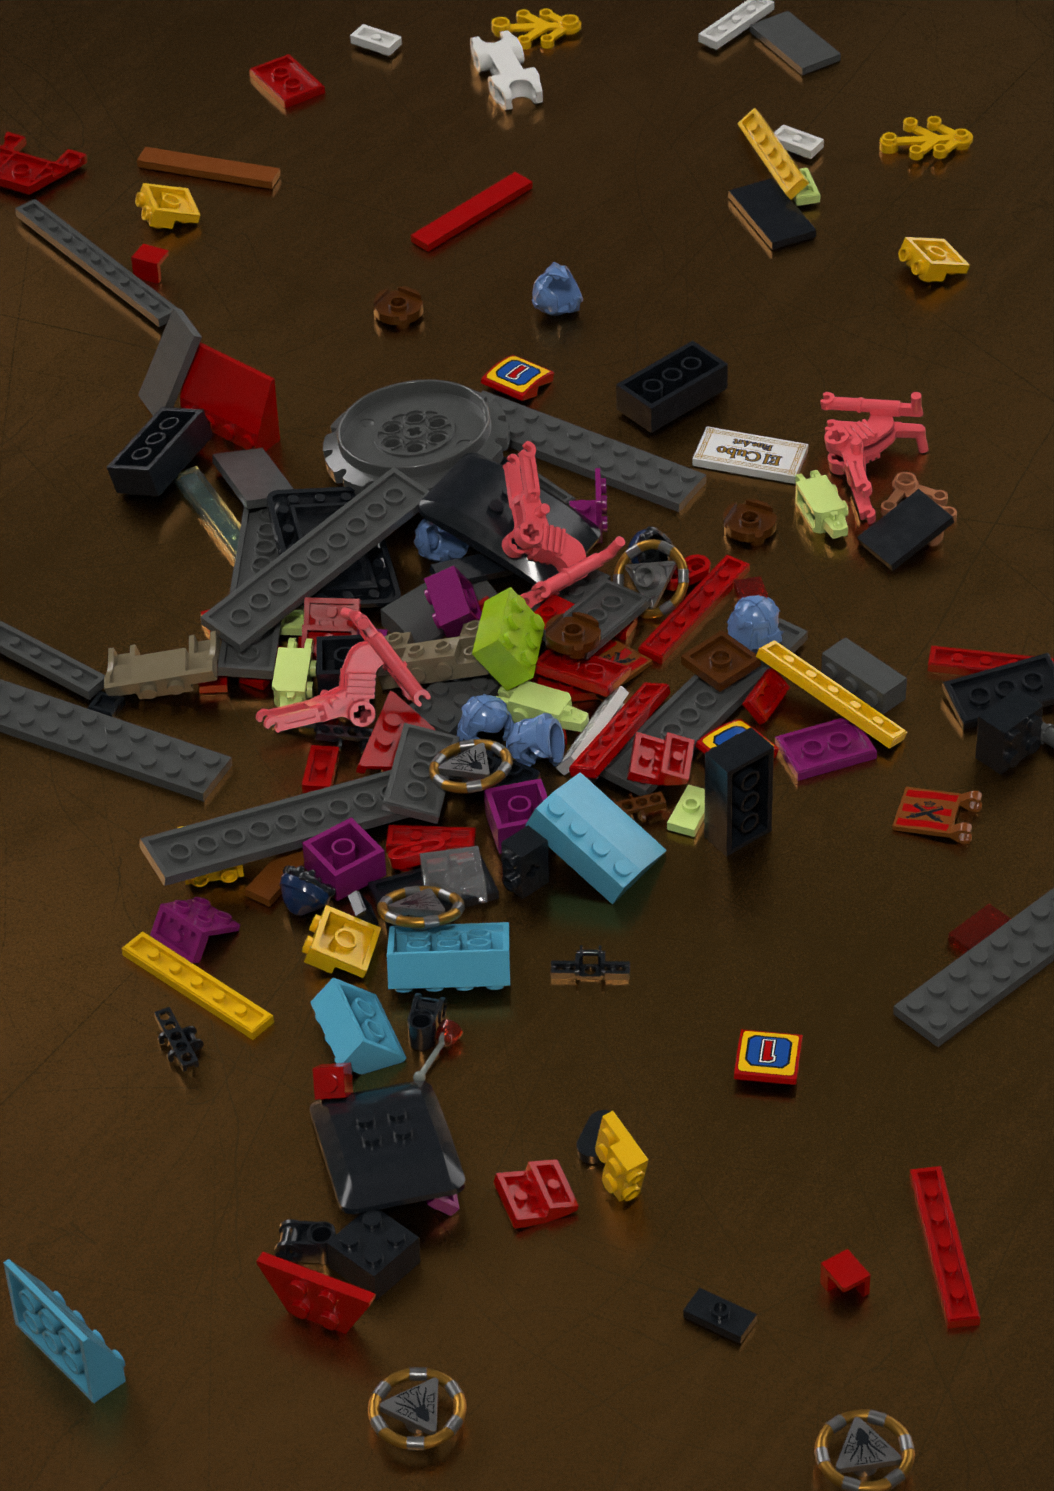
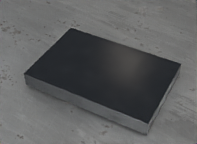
M918 489L859 535L857 539L859 544L890 570L894 571L954 523L952 515Z

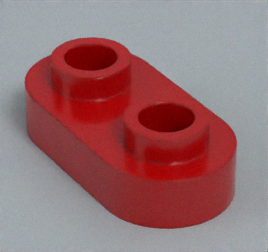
M695 554L684 558L689 569L688 586L703 580L711 572V562L706 556ZM677 567L666 587L670 591H676L678 587Z
M434 837L398 846L388 853V858L393 869L403 872L411 870L417 865L439 863L447 855L448 850L443 838Z

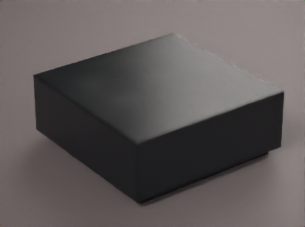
M99 691L87 709L116 718L125 705V697L117 695L108 696L106 692Z
M357 890L349 894L348 898L355 916L378 926L379 923L372 905Z

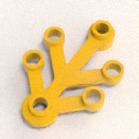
M551 9L540 10L539 17L531 14L528 10H519L516 13L517 22L520 24H510V20L506 17H496L491 22L492 32L496 37L500 38L501 31H530L518 37L523 50L531 48V41L541 36V47L550 49L555 45L554 40L564 34L573 35L581 29V22L576 15L567 14L561 17L553 13ZM554 30V31L551 32L550 34L542 35V34L546 33L547 31Z
M931 116L927 119V129L918 126L916 118L908 117L903 120V130L918 136L897 137L895 133L887 132L880 138L879 149L883 153L893 154L898 151L901 145H912L909 148V158L912 160L922 159L923 155L933 149V156L935 158L944 159L954 149H968L973 142V135L966 129L953 130L941 124L942 120L938 116ZM931 131H937L943 135H938Z

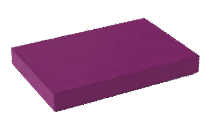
M844 717L775 737V745L779 747V752L797 781L877 758V750L866 733Z

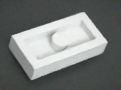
M364 24L350 35L352 44L388 56L402 45L401 36Z
M782 125L774 132L786 150L799 154L802 157L812 159L824 147V139L786 125Z

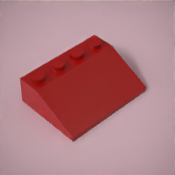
M200 342L180 393L181 408L204 409L213 433L246 450L263 448L266 452L280 441L275 378Z

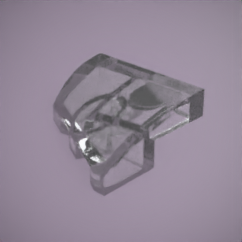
M478 846L420 853V867L424 886L446 888L456 892L459 896H461V893L478 897V902L487 903V892Z

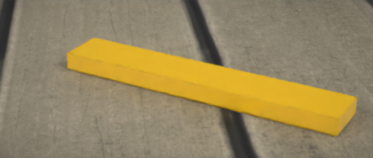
M754 108L738 122V126L786 196L793 199L809 182L761 113Z
M773 640L758 649L757 658L889 749L905 739L907 734L905 729L777 641Z
M142 931L122 947V955L250 1039L254 1040L274 1023V1016L145 932Z

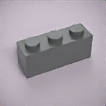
M846 637L822 653L821 672L881 714H885L906 699L907 678Z

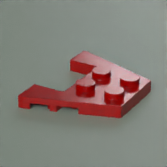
M7 131L4 136V144L0 145V186L30 195L86 164L87 155L67 149L55 162L20 152L27 145L26 137Z

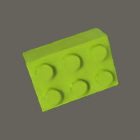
M510 587L484 602L472 655L506 691H509L534 677L545 623L541 616L535 614L526 604L524 598Z

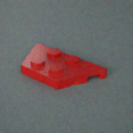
M390 691L356 772L365 774L366 769H381V772L392 769L404 723L435 730V728L397 694Z
M262 1252L256 1261L258 1267L289 1313H292L297 1318L308 1319L321 1324L329 1330H337L346 1334L376 1297V1294L266 1252Z

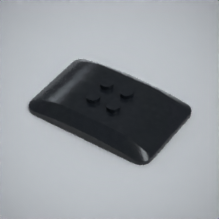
M467 453L419 503V513L425 519L532 585L539 581H545L559 573L552 564L546 565V563L542 564L539 561L528 560L527 554H523L519 558H511L503 551L502 540L514 529L512 510L509 508L505 473L502 464L478 453ZM540 486L539 497L541 503H546L550 506V512L546 514L549 525L566 529L567 534L582 544L587 554L600 538L601 531L599 527L566 502ZM513 539L512 544H515L518 550L520 547L516 544L515 540Z
M349 486L285 489L270 492L267 496V508L278 554L281 555L357 496L355 490ZM385 539L316 592L311 598L361 599V608L385 607L400 598V588ZM304 603L298 608L304 610Z
M410 1081L353 1092L346 1098L319 1099L311 1104L310 1116L339 1208L344 1213L360 1214L370 1210H380L451 1196L460 1193L466 1187L465 1175L452 1136L430 1083L426 1081Z

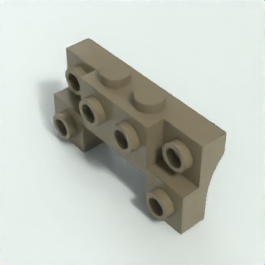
M479 620L463 624L461 634L458 637L415 643L411 632H394L384 636L403 662L406 661L407 668L419 684L489 674L485 667L472 655ZM381 666L378 679L382 690L398 688V684L387 670L384 671Z
M216 631L210 632V640L199 642L195 635H189V653L186 648L140 655L138 648L134 644L130 645V653L118 655L114 648H108V668L104 677V690L108 696L137 694L139 700L193 691V684L217 680V664L221 640Z

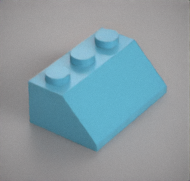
M333 977L310 1002L316 1014L315 1019L321 1025L325 1034V1040L335 1055L336 1063L351 1062L352 1071L362 1075L402 1063L407 1059L376 994Z

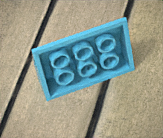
M581 772L552 792L534 810L525 825H529L547 839L548 847L612 905L667 851Z
M509 922L445 924L426 931L389 926L387 947L388 989H395L397 992L405 993L412 991L413 988H425L427 991L436 992L446 987H456L457 990L467 991L479 986H486L490 990H499L504 988V986H510Z
M10 1259L3 1262L15 1324L93 1403L126 1382L123 1368L125 1361L122 1355L116 1349L111 1350L105 1344L102 1335L95 1329L92 1331L77 1310L72 1311L69 1309L58 1291L52 1292L42 1281Z

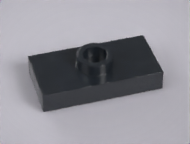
M702 1288L697 1290L683 1310L684 1318L739 1344L743 1342L757 1322L756 1313Z

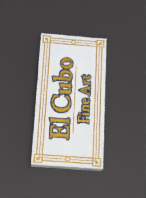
M706 427L694 454L693 466L795 484V475L800 473L808 453V444Z

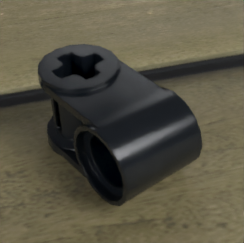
M415 993L412 1008L407 1019L408 1043L413 1049L428 1050L436 1043L438 1033L447 1013L448 1001L446 997L434 999L423 997L421 993Z
M294 1219L282 1221L279 1226L280 1242L276 1244L274 1250L276 1257L293 1263L329 1264L327 1242L336 1235L333 1224L326 1221L314 1222Z

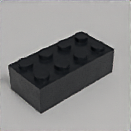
M691 341L616 384V409L652 433L728 389V364L696 342Z
M161 407L106 467L116 492L129 495L160 496L213 437L204 409Z
M752 727L740 734H736L731 739L711 748L705 753L704 837L726 857L772 831L774 746Z

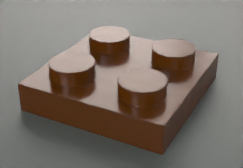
M723 630L681 655V664L719 692L761 666V660L756 657L754 652Z

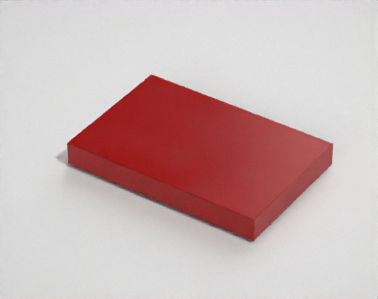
M290 54L249 69L250 77L285 109L325 94V86Z
M548 649L538 657L534 673L608 697L630 677L631 667L594 654L587 660L583 658L572 659L569 655Z

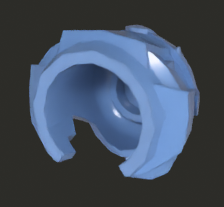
M553 262L545 270L546 272L540 275L534 282L532 291L533 305L540 311L552 316L579 311L583 297L573 275L566 265L561 266Z
M425 518L422 519L415 530L416 538L414 544L418 548L420 556L434 562H444L462 558L468 551L469 545Z
M756 595L741 598L727 621L728 635L752 652H757L760 647L773 640L780 643L782 641L781 635L785 631H780L778 628L779 608L769 597Z
M485 693L481 696H472L461 708L462 717L458 723L456 736L460 737L459 741H463V739H480L477 735L481 731L496 733L502 730L504 733L503 741H506L513 731L514 721L507 709L506 703L502 699L486 695Z
M543 713L531 719H523L514 724L513 731L508 739H506V748H508L512 757L517 762L527 766L535 765L536 760L541 758H548L553 766H557L563 759L565 749L562 726L549 713Z

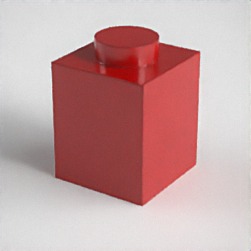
M351 1062L320 1064L312 1068L315 1100L346 1098L353 1093Z

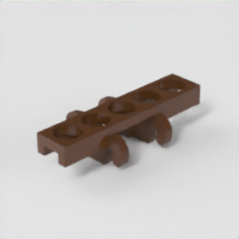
M661 791L633 798L632 794H628V799L619 801L611 798L626 814H637L642 823L646 822L645 813L666 808V800ZM630 804L631 809L623 808V806Z

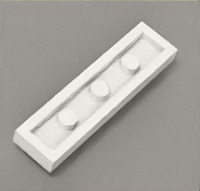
M745 1L699 33V42L717 50L749 28L751 24L756 23L774 10V1Z
M618 687L603 700L585 726V729L567 751L561 763L557 765L556 769L563 775L570 772V765L625 705L623 701L629 692L624 687Z

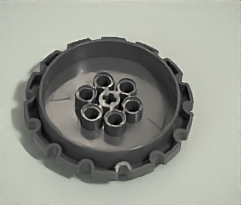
M412 380L377 389L352 404L330 426L331 433L327 434L324 438L323 453L330 477L335 483H343L344 487L350 486L353 488L356 495L393 467L431 491L467 453H478L500 463L504 458L503 451L509 448L510 433L503 409L494 401L488 402L485 394L450 381Z

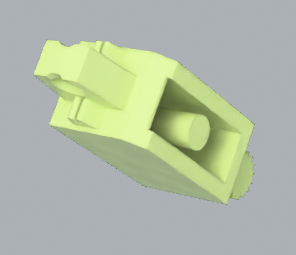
M818 470L811 471L810 479H806L803 474H796L795 503L812 531L819 534L827 532L833 539L847 536L848 525L845 519L849 514L848 506L845 500L842 501L839 497L836 485L831 484L828 477L821 475Z
M289 638L287 648L278 647L272 682L274 704L277 707L314 698V682H312V677H317V660H313V639L306 638L304 648H297L296 638Z
M526 681L509 691H506L501 686L498 690L499 695H496L497 698L502 699L506 703L514 723L520 722L523 719L535 718L543 713H549L560 722L562 729L582 732L589 722L588 713L573 707L570 694L558 689Z

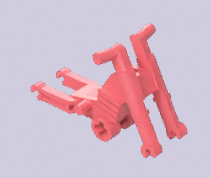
M824 392L823 399L820 400L822 410L857 411V413L870 412L868 421L866 419H862V422L828 420V427H825L824 436L826 449L829 452V469L837 475L846 474L847 483L851 487L860 520H864L867 517L868 524L876 521V512L872 508L869 496L872 494V485L866 476V464L870 463L869 460L874 461L876 457L878 459L881 458L880 453L889 447L896 438H915L919 453H926L929 450L925 427L922 424L896 422L893 417L923 416L920 392H913L911 394V403H901V401L865 399L864 397H835L831 392Z
M526 441L522 445L524 449L518 453V456L513 453L507 457L509 462L503 465L509 508L512 510L514 529L503 538L502 548L505 554L511 558H519L523 554H527L528 560L539 561V563H546V565L552 564L559 572L545 581L537 582L532 586L531 591L520 595L524 598L526 604L532 608L553 594H560L559 591L583 579L589 573L613 559L617 552L625 545V540L623 537L618 536L605 550L586 557L582 544L567 534L566 529L549 525L546 514L550 512V506L546 503L542 504L539 497L540 485L535 459L536 447L532 442ZM513 539L515 540L516 544L520 547L518 550L517 546L515 544H512Z
M344 607L340 612L341 616L353 621L364 641L355 644L349 650L344 664L340 668V686L331 690H322L320 695L306 701L273 709H261L256 714V720L262 722L263 717L267 715L268 717L265 718L263 723L264 727L269 729L272 725L276 724L274 730L277 733L309 724L325 722L337 717H345L356 726L366 727L375 718V709L370 704V699L375 698L376 672L381 666L384 671L387 670L401 688L402 695L408 700H412L418 707L422 706L421 701H419L420 695H423L427 700L431 696L428 691L422 688L407 668L406 661L403 662L369 618L358 610Z

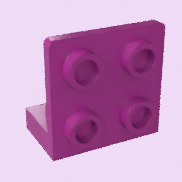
M595 468L596 500L569 501V505L599 527L601 535L597 543H602V532H607V516H602L607 514V495H601L606 494V478H601L600 468Z
M194 897L189 900H175L174 902L160 904L150 936L194 964L200 962L209 936L239 931L240 924L232 920L230 914L219 911L211 906L210 901L207 899Z

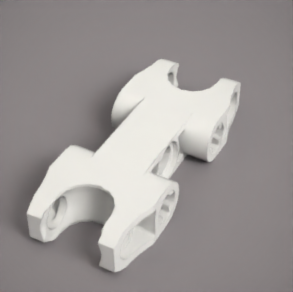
M506 30L500 32L501 40L495 43L484 42L480 37L470 38L474 66L478 72L488 70L491 72L492 76L488 77V86L497 104L504 110L513 109L512 100L517 97H527L534 104L543 102V91L539 73L535 67L522 68L521 63H524V52L517 37Z

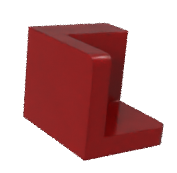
M143 243L131 256L133 274L139 279L159 284L162 280L160 265L169 256L168 250Z
M849 1249L821 1262L820 1284L827 1292L836 1287H839L842 1292H847L855 1287L863 1297L870 1294L871 1274Z

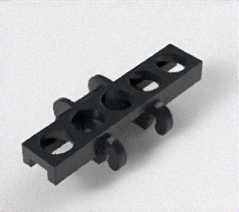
M339 722L338 725L316 723L314 727V732H316L315 740L335 742V747H339L340 751L342 749V739L353 740L358 743L360 753L364 752L373 729L360 728L359 726H343L342 722ZM348 733H355V736H351Z
M580 945V950H576L575 961H551V979L630 980V961H605V951H602L601 945H599L598 950H583V945ZM583 956H598V964H583ZM588 969H593L596 971L594 974L591 975L585 973V971Z
M170 1007L154 1012L155 1020L162 1031L157 1040L162 1045L165 1043L164 1039L167 1038L172 1048L167 1054L168 1061L173 1062V1057L175 1056L183 1072L187 1071V1067L193 1065L195 1068L199 1067V1061L194 1052L199 1051L204 1046V1042L201 1039H196L197 1029L194 1026L181 1029ZM167 1014L169 1019L162 1020L160 1016ZM172 1024L173 1029L167 1030L165 1028L167 1025ZM189 1057H190V1059H191L190 1061H183V1059H186V1058H189Z

